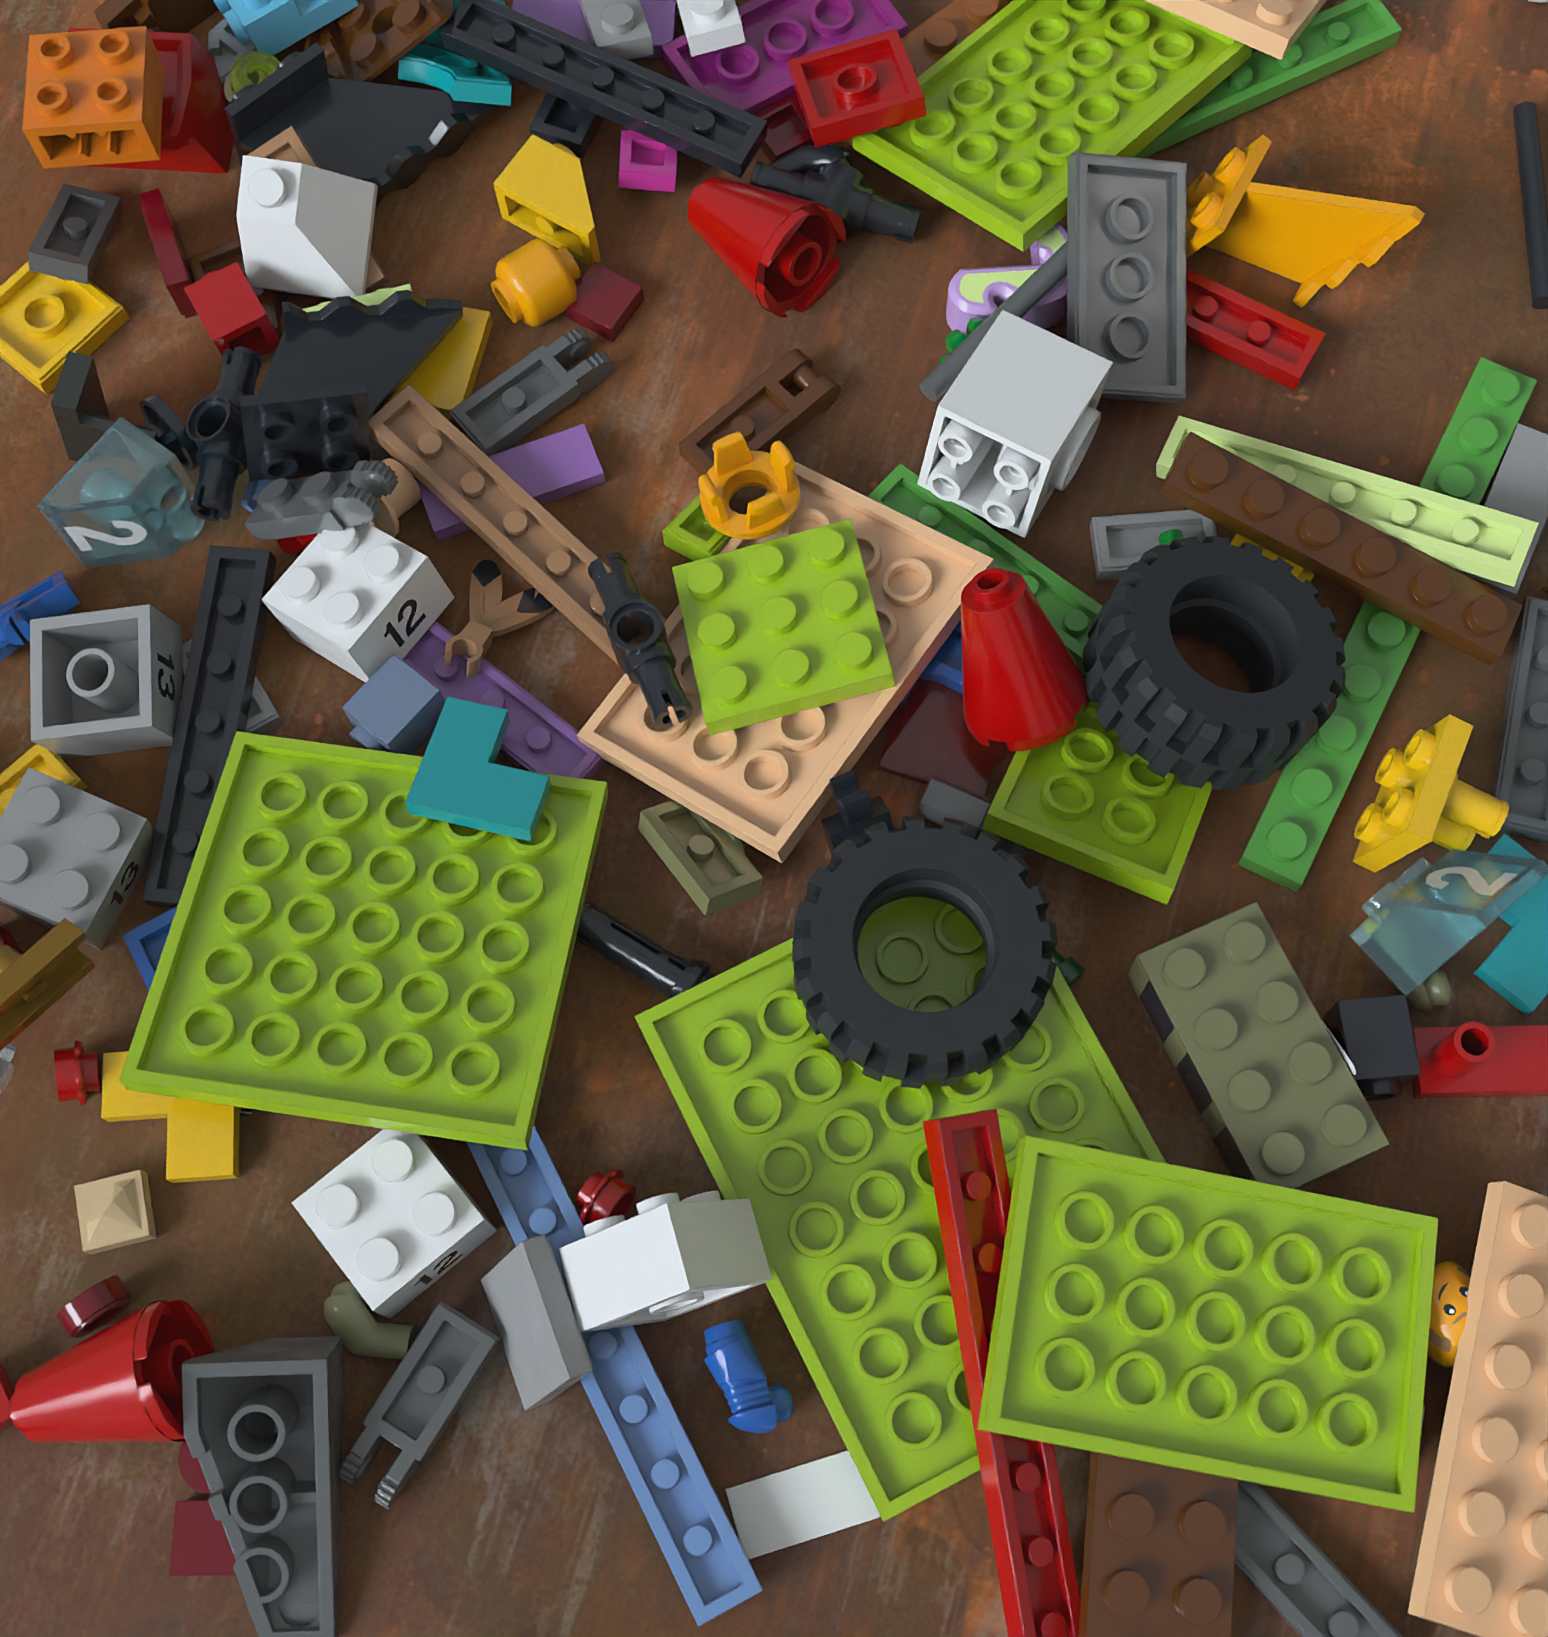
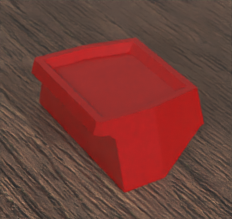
M69 28L68 32L88 31V30H101V29ZM149 31L164 66L160 160L88 166L228 174L234 140L225 107L228 105L215 59L190 33Z

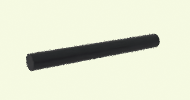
M1522 102L1514 107L1513 118L1532 306L1535 309H1547L1548 211L1537 106L1533 102Z

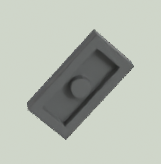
M63 183L28 251L29 270L55 276L63 280L88 284L121 217V198Z

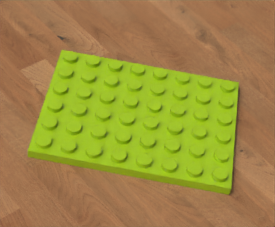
M907 897L891 901L870 915L859 936L858 960L867 983L890 1003L917 1012H938L956 1007L976 990L985 970L986 948L974 924L952 905L927 897ZM793 938L634 1017L724 1200L750 1199L772 1280L765 1282L884 1522L980 1470L923 1121L997 1109L1011 1195L1019 1140L1026 1135L1166 1163L1058 966H1056L1053 984L1046 994L1045 1004L1037 1018L1013 1051H1008L1003 1055L997 1065L980 1075L977 1072L966 1075L961 1083L941 1087L939 1081L924 1082L921 1089L901 1087V1080L883 1076L881 1082L863 1075L862 1066L850 1059L843 1063L829 1051L830 1043L823 1034H815L806 1019L805 1006L802 1000H798L793 981Z

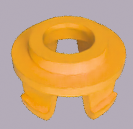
M740 431L726 435L713 443L714 465L707 474L701 475L698 479L701 508L710 525L722 534L737 539L763 538L785 527L796 514L800 504V485L794 471L796 469L795 462L789 449L778 440L771 445L770 453L750 451ZM760 486L769 491V494L748 503L747 514H739L732 511L729 507L733 494L743 487Z

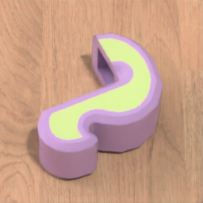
M1058 222L1030 246L1032 265L960 269L953 276L948 288L946 320L952 331L958 329L966 334L967 324L971 318L978 317L986 320L1067 241V228ZM1067 274L1021 319L1042 329L1058 324L1067 313Z

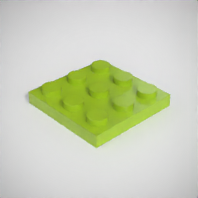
M851 518L672 567L703 716L710 736L896 686Z
M1090 701L1087 711L1083 705L1075 715L1077 725L1069 734L1046 746L1016 751L989 808L982 829L1167 905L1175 889L1211 794L1212 783L1207 781L1202 788L1180 784V776L1168 773L1165 777H1161L1146 769L1149 764L1148 761L1136 753L1131 758L1118 746L1117 743L1121 738L1113 729L1106 732L1096 715L1100 707L1099 702Z

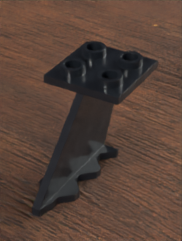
M316 42L302 53L294 52L281 61L274 73L257 85H247L239 90L232 98L231 103L225 107V111L241 165L243 155H248L292 126L298 131L321 169L376 184L378 186L376 209L383 197L392 190L405 189L415 183L426 166L434 159L448 157L457 152L469 134L497 111V105L454 101L451 95L445 91L329 78L324 50Z
M409 290L394 292L379 305L366 306L350 296L336 297L321 310L306 312L289 302H282L284 332L260 391L257 395L239 396L249 481L288 479L297 475L325 471L333 473L353 470L358 461L367 460L370 462L369 420L387 403L463 317L461 300H425Z

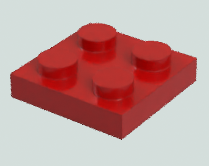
M897 29L787 60L791 81L815 148L830 143L844 142L854 136L886 127L900 126L907 121L927 116L924 94Z

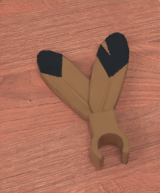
M482 560L472 571L470 579V622L460 634L451 637L445 645L444 666H451V659L454 656L465 654L470 656L467 659V677L471 678L477 675L481 670L482 658L492 645L493 637L501 636L536 622L550 614L555 606L534 587L502 601V573L493 561Z

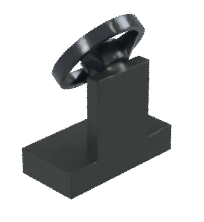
M68 351L51 407L69 460L93 466L97 454L160 470L163 455L178 462L188 471H193L199 467L196 463L197 444L188 437L186 427L161 398L155 394H150L140 401L145 427L108 418L109 412L94 358Z

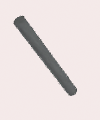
M1067 241L920 382L919 388L926 398L936 402L951 387L1002 310L1022 318L1067 274Z

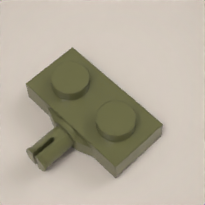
M674 800L641 811L638 824L639 831L705 916L759 895L763 877L745 855L744 847L749 846L748 843Z

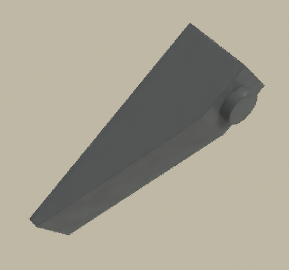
M342 1336L271 1338L185 1360L182 1363L184 1437L192 1459L198 1458L211 1493L208 1502L215 1521L221 1520L236 1560L233 1569L258 1636L337 1637L342 1481L338 1475L342 1467L344 1410Z

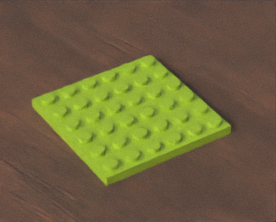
M236 731L119 1079L126 1090L528 1151L608 800L607 782L539 773L550 777L551 790L531 842L409 814L405 802L423 759L421 756Z

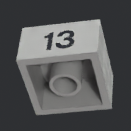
M150 604L30 620L32 742L66 759L172 746L183 689L180 625Z
M29 767L0 817V907L50 929H53L66 918L85 932L86 940L83 943L102 950L150 860L155 829L145 817Z

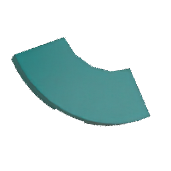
M417 44L399 59L398 79L438 87L449 93L454 101L511 106L512 85L508 77L504 73L484 64L483 71L479 70L478 63L475 60L466 58L457 52Z

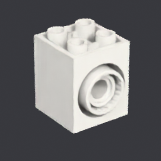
M1002 310L937 407L917 485L931 491L942 500L952 501L964 509L985 518L994 526L1005 528L1025 538L1055 488L1063 491L1079 468L1101 419V413L1096 410L1113 362Z

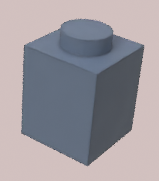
M393 654L350 698L342 709L354 727L349 736L360 748L412 755L433 733L445 701L438 688Z

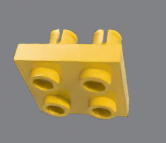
M1449 714L1426 731L1423 729L1418 730L1411 740L1398 750L1392 748L1387 752L1375 776V782L1381 785L1375 803L1367 806L1360 816L1354 831V837L1359 839L1360 842L1352 862L1376 873L1430 842H1434L1458 855L1470 846L1476 833L1487 839L1498 833L1507 818L1509 803L1458 779L1457 770L1473 725Z

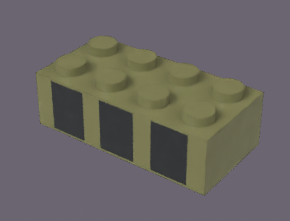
M1257 902L1137 955L1126 976L1232 1177L1302 1190L1370 1158L1390 1144Z

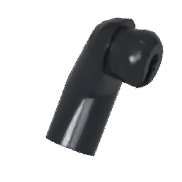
M831 143L816 148L814 144H806L769 163V165H773L776 168L806 175L807 171L816 172L825 164L834 162L847 164L855 168L848 157L851 152L841 143Z

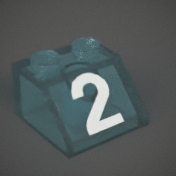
M120 417L36 505L79 562L87 568L171 557L184 543L190 542L200 533L205 522L204 519L195 516L191 512L190 506L196 487L176 455L123 417Z
M1456 849L1451 850L1433 865L1422 857L1397 878L1394 883L1392 881L1387 883L1361 907L1369 917L1349 936L1407 996L1548 875V865L1539 859Z

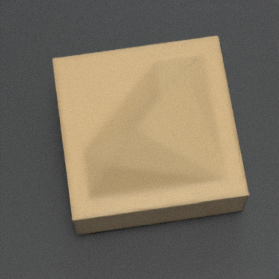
M136 1170L74 1186L83 1252L95 1254L157 1238L153 1209L151 1207L152 1201L148 1173Z

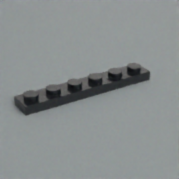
M462 0L453 12L452 17L440 31L443 47L739 178H742L767 137L766 120L491 0Z
M210 545L142 900L150 906L166 908L178 906L236 731H246L268 607L261 599L272 588L277 561L270 550Z

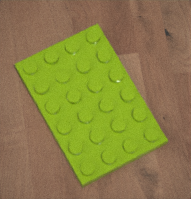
M1013 0L917 77L925 97L927 116L907 121L900 126L886 127L852 137L853 149L1024 252L1067 215L1069 157L1075 152L1135 157L1248 60L1252 54V47L1144 0Z
M1026 1135L1019 1140L978 1430L1414 1513L1438 1218Z

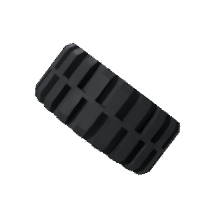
M1197 536L1172 540L1169 546L1167 544L1157 545L1145 552L1138 562L1132 563L1126 570L1087 633L1089 640L1083 648L1082 665L1085 672L1089 673L1084 679L1090 701L1099 702L1100 704L1096 712L1098 719L1106 732L1113 729L1121 738L1117 744L1131 758L1135 753L1149 762L1146 769L1161 777L1172 773L1180 776V784L1202 788L1209 781L1212 783V788L1217 790L1237 789L1242 782L1245 785H1255L1269 779L1275 771L1282 770L1324 725L1337 707L1336 699L1343 692L1346 678L1345 669L1341 666L1346 661L1342 637H1334L1333 632L1338 628L1337 622L1329 607L1322 608L1317 601L1319 592L1308 579L1302 583L1291 573L1294 568L1280 557L1273 561L1261 554L1263 548L1248 542L1242 543L1238 547L1230 545V538L1208 536L1202 543H1199ZM1171 634L1197 636L1221 647L1244 670L1253 693L1228 690L1213 684L1199 675L1181 656Z
M924 815L903 817L901 828L888 830L884 821L864 828L863 840L854 844L846 839L831 851V861L826 868L817 867L807 883L805 899L803 902H799L792 943L793 981L798 1000H802L805 1006L806 1019L816 1035L822 1033L829 1041V1051L843 1063L850 1059L863 1067V1075L881 1082L883 1076L901 1080V1087L921 1089L924 1082L939 1081L940 1086L944 1087L961 1083L964 1076L973 1072H977L979 1075L997 1065L1000 1058L1008 1051L1012 1052L1023 1039L1044 1006L1046 994L1053 984L1057 964L1052 961V954L1058 944L1056 923L1047 922L1045 913L1050 902L1042 885L1030 886L1026 880L1030 867L1017 853L1007 860L997 851L1000 843L999 838L985 830H982L978 839L962 834L963 821L944 817L941 828L925 827ZM927 897L945 902L962 912L974 924L986 948L985 970L976 990L956 1007L938 1012L907 1010L881 997L865 980L858 960V940L861 930L875 910L897 899Z

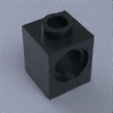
M1405 995L1341 1000L1323 1016L1324 1024L1355 1066L1356 1075L1352 1074L1367 1102L1399 1097L1401 1095L1400 1088H1403L1421 1074Z

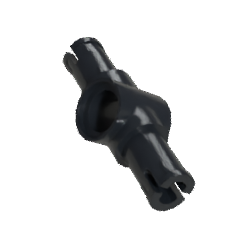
M757 161L750 180V185L826 205L842 217L846 230V240L850 238L852 232L863 234L864 230L913 244L922 207L899 203L875 195L874 189L867 187V180L863 174L847 164L827 163L820 168L818 173L807 171L806 175Z
M237 346L234 347V351L230 348L223 351L221 372L216 391H213L209 396L196 403L186 420L187 435L198 444L196 463L200 466L196 490L190 509L195 516L206 521L217 522L220 518L228 520L231 517L236 480L239 475H242L247 470L239 396L254 395L257 377L262 364L260 355L247 347Z
M618 552L606 554L612 572L608 573L599 557L588 566V575L594 582L605 607L603 620L618 665L628 675L632 683L640 686L653 716L652 720L655 726L662 729L672 727L673 723L669 716L668 707L671 706L679 723L691 716L693 707L687 700L674 671L676 658L671 649L662 615L645 595L639 594L623 554ZM643 634L651 635L643 643L628 644L636 636Z

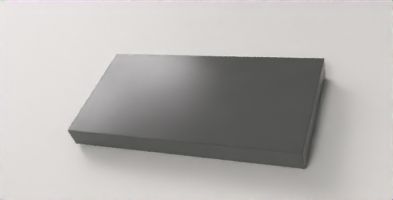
M1075 152L1068 158L1067 341L1113 362L1100 398L1179 403L1186 399L1187 163Z

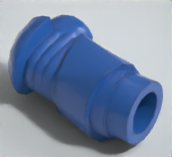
M743 1320L729 1321L706 1329L704 1336L707 1344L705 1348L707 1357L704 1359V1362L719 1388L725 1392V1398L728 1399L727 1403L731 1407L733 1415L727 1421L742 1431L765 1433L773 1432L776 1423L789 1420L793 1413L791 1393L788 1388L780 1383L767 1387V1376L752 1341L746 1333Z

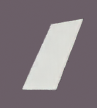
M848 1450L726 1489L740 1543L748 1559L880 1517Z

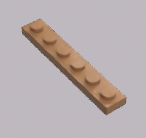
M408 385L369 420V435L400 464L405 466L417 480L618 664L603 620L605 607L594 582L588 575V566L598 557L413 387ZM603 562L606 571L611 573V569ZM643 634L636 636L628 644L643 643L651 635Z

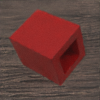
M237 261L221 270L209 272L199 281L183 288L221 357L225 349L230 348L234 351V347L237 346L252 349L260 357L277 349L280 340Z

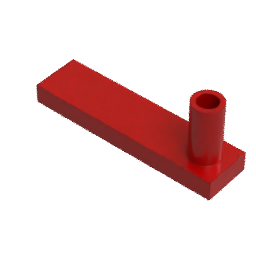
M1471 1021L1459 1027L1412 1028L1421 1073L1412 1080L1414 1098L1548 1096V1025L1486 1026L1482 1023Z

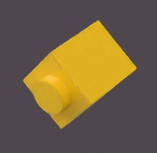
M532 134L493 183L502 218L530 234L547 241L558 249L564 246L574 258L589 266L594 262L599 263L601 259L580 159L564 145L558 143L552 145Z

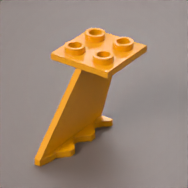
M1262 135L1243 150L1238 147L1233 148L1223 158L1215 172L1211 175L1205 171L1202 172L1188 187L1186 258L1203 246L1301 283L1292 302L1302 308L1323 285L1326 284L1331 289L1339 286L1359 263L1362 262L1367 267L1375 264L1395 241L1420 224L1425 213L1412 205L1251 182L1272 143L1271 140Z

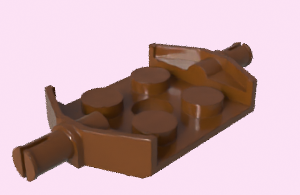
M357 0L359 6L309 34L306 38L304 49L306 50L316 42L321 46L325 53L329 78L371 82L448 21L453 14L454 0Z

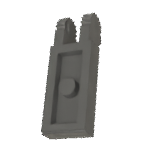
M573 328L572 331H568L566 335H562L547 347L541 345L451 409L449 414L452 423L487 456L503 452L581 397L580 393H589L598 387L599 383H603L605 379H608V376L612 374V369H614V363L605 352L602 353L600 351V353L596 352L589 359H585L567 372L565 369L573 365L577 359H581L583 355H586L587 350L592 345V339L583 328Z
M371 459L370 462L367 460L358 461L353 470L335 473L325 471L314 476L290 480L280 478L272 481L261 490L257 497L258 504L244 525L256 539L265 541L322 533L323 530L341 531L349 526L363 525L365 522L369 524L370 521L373 522L381 510L379 507L381 503L377 499L383 495L385 497L388 494L391 495L399 482L397 480L398 476L395 474L396 471H393L390 468L391 466H387L385 462L382 463Z
M441 1301L362 1424L366 1427L339 1470V1478L351 1486L359 1481L369 1470L385 1438L402 1449L391 1469L381 1480L374 1500L387 1510L391 1508L414 1476L419 1462H425L502 1339Z

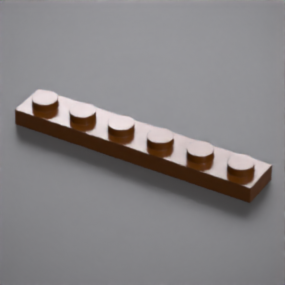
M1190 432L1183 440L1159 490V493L1304 567V569L1488 665L1502 658L1523 606L1193 432Z

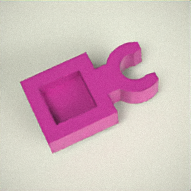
M628 129V131L621 130L618 188L675 192L677 150L631 129Z

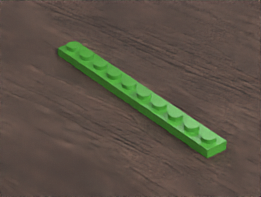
M1481 357L1418 487L1479 505L1537 380ZM1366 600L1363 601L1343 642L1346 661L1341 666L1345 669L1346 678L1343 692L1336 699L1337 707L1324 725L1283 768L1237 865L1294 892L1299 890L1421 629Z

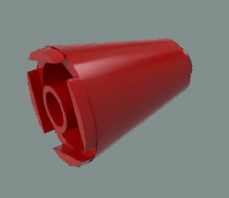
M720 176L710 177L699 184L692 191L688 201V221L691 227L765 310L779 318L788 317L785 312L793 308L801 313L811 308L826 292L838 272L841 260L834 257L837 240L839 239L845 243L846 230L842 217L826 205Z
M990 568L975 575L961 593L963 714L968 731L980 744L990 747L988 739L1006 742L1008 751H1025L1046 746L1070 733L1077 725L1075 715L1083 705L1087 711L1090 699L1088 698L1084 683L1085 676L1025 579L1019 573L1002 568Z
M167 1299L154 1301L23 1374L19 1378L10 1399L9 1410L12 1422L18 1430L22 1431L26 1438L36 1443L186 1441L183 1423L182 1363L188 1359L215 1353L212 1339L200 1315L186 1301L180 1299L167 1302Z

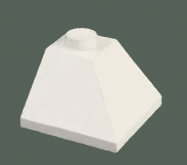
M243 155L236 217L246 279L250 286L257 289L329 299L342 296L356 297L364 295L378 186L374 183L303 163Z

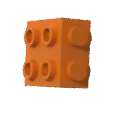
M146 26L29 35L22 130L43 169L160 160L164 66Z

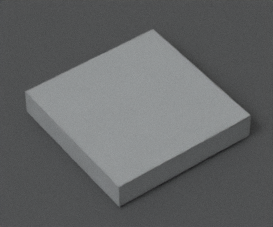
M543 1234L521 1241L481 1279L499 1336L502 1339L501 1342L524 1410L526 1411L551 1401L592 1372L593 1365L548 1238Z

